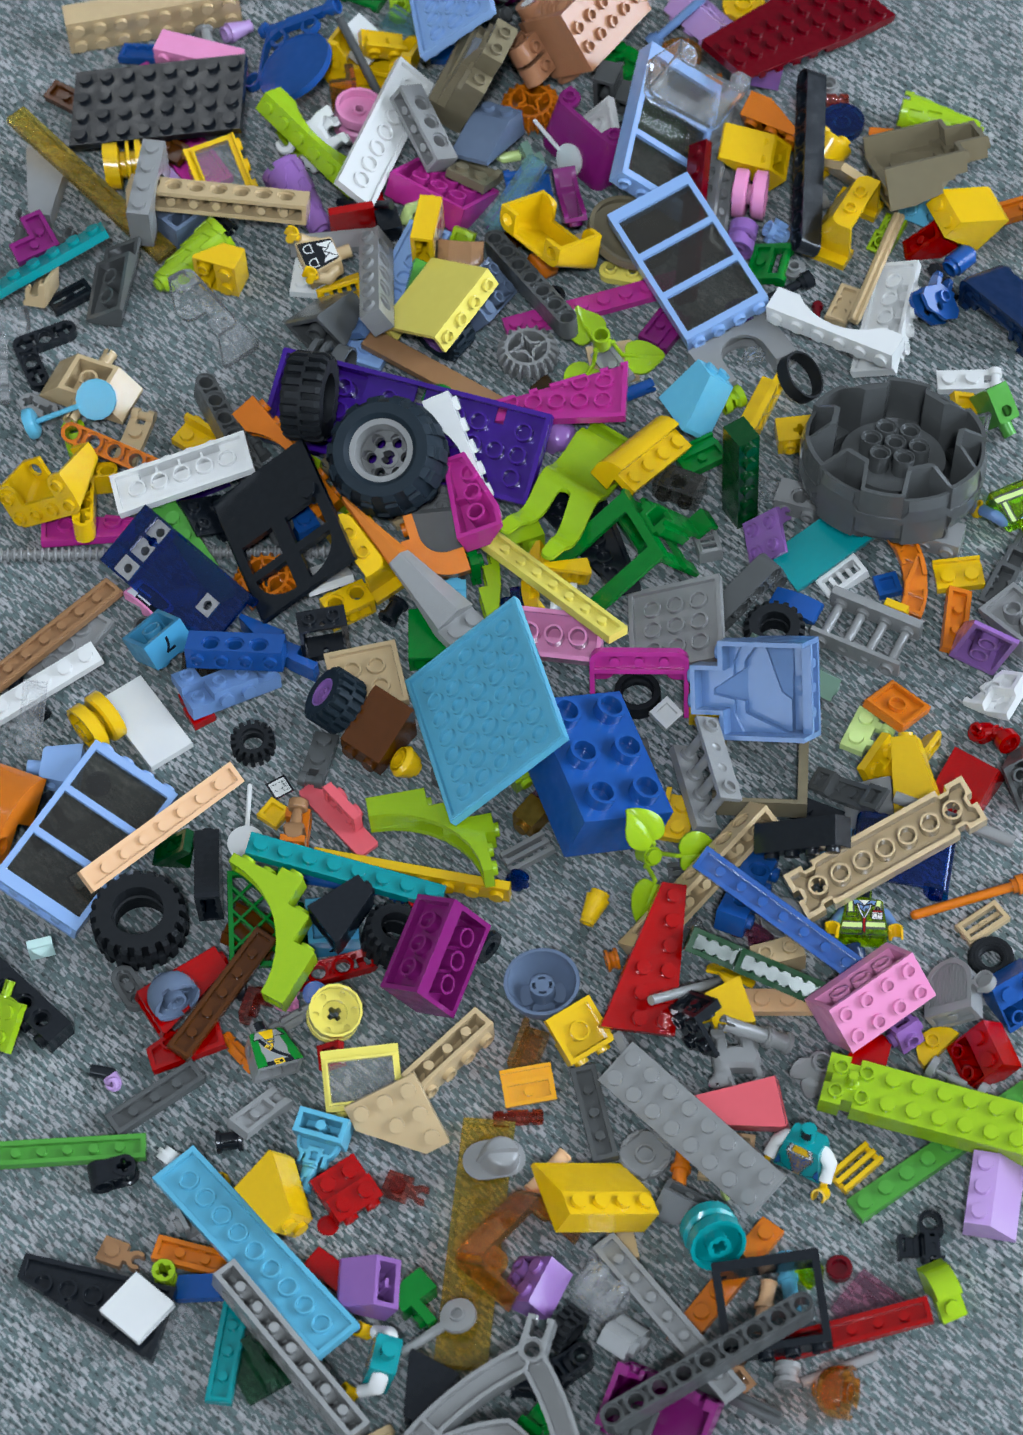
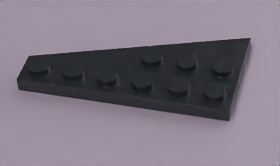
M25 1253L17 1275L21 1283L146 1361L154 1364L170 1313L138 1345L101 1315L99 1311L126 1283L130 1276ZM148 1281L170 1300L175 1301L178 1292L176 1287Z

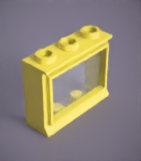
M398 1043L320 1051L326 1113L348 1119L344 1109L345 1105L401 1078Z

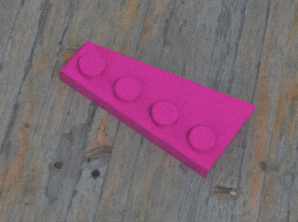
M106 514L104 517L96 516V538L89 543H80L75 539L72 515L41 523V546L43 548L137 541V521L135 517L121 519L117 515Z

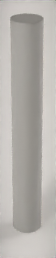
M874 1350L800 1377L802 1388L879 1360L877 1352Z

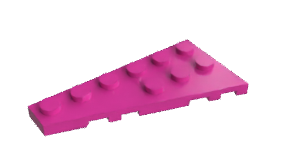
M624 361L615 368L608 369V367L599 369L600 372L577 375L549 384L550 387L541 390L534 388L528 390L529 393L521 396L510 395L497 399V401L552 414L554 416L553 425L626 422L629 364L628 361ZM498 409L495 423H504L507 410Z

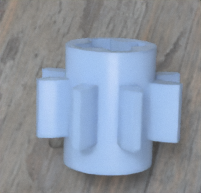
M778 218L774 222L769 220L762 229V235L765 236L763 241L765 243H786L790 237V231L787 230L789 225Z

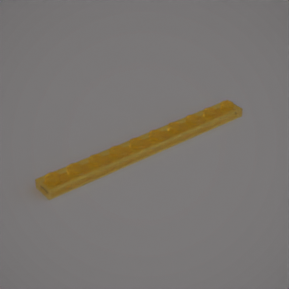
M23 106L7 117L8 125L130 237L126 216V200L27 108ZM157 231L154 247L141 245V248L158 264L176 252V246L159 231Z

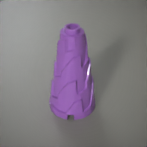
M289 154L273 162L272 164L275 168L272 171L267 168L262 176L265 186L310 191V213L306 226H303L309 233L330 231L329 217L323 208L322 201L314 188L315 185L301 157H297L296 154Z

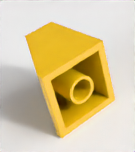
M988 186L943 189V194L932 198L926 203L927 208L945 238L959 244L971 246L974 250L982 247L1009 221L997 198Z
M269 1149L234 1187L274 1233L293 1238L298 1237L308 1229V1224L313 1219L298 1169L292 1156Z

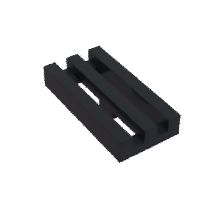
M82 278L54 293L48 305L55 316L59 317L89 301L92 288L85 278ZM82 287H85L84 289H82V290H80V291H78V292H76V293H73V292L77 291L78 289H80V288H82ZM66 296L65 299H63V300L59 301L58 303L54 304V302H56V301H58V300H60L61 298H63V297Z

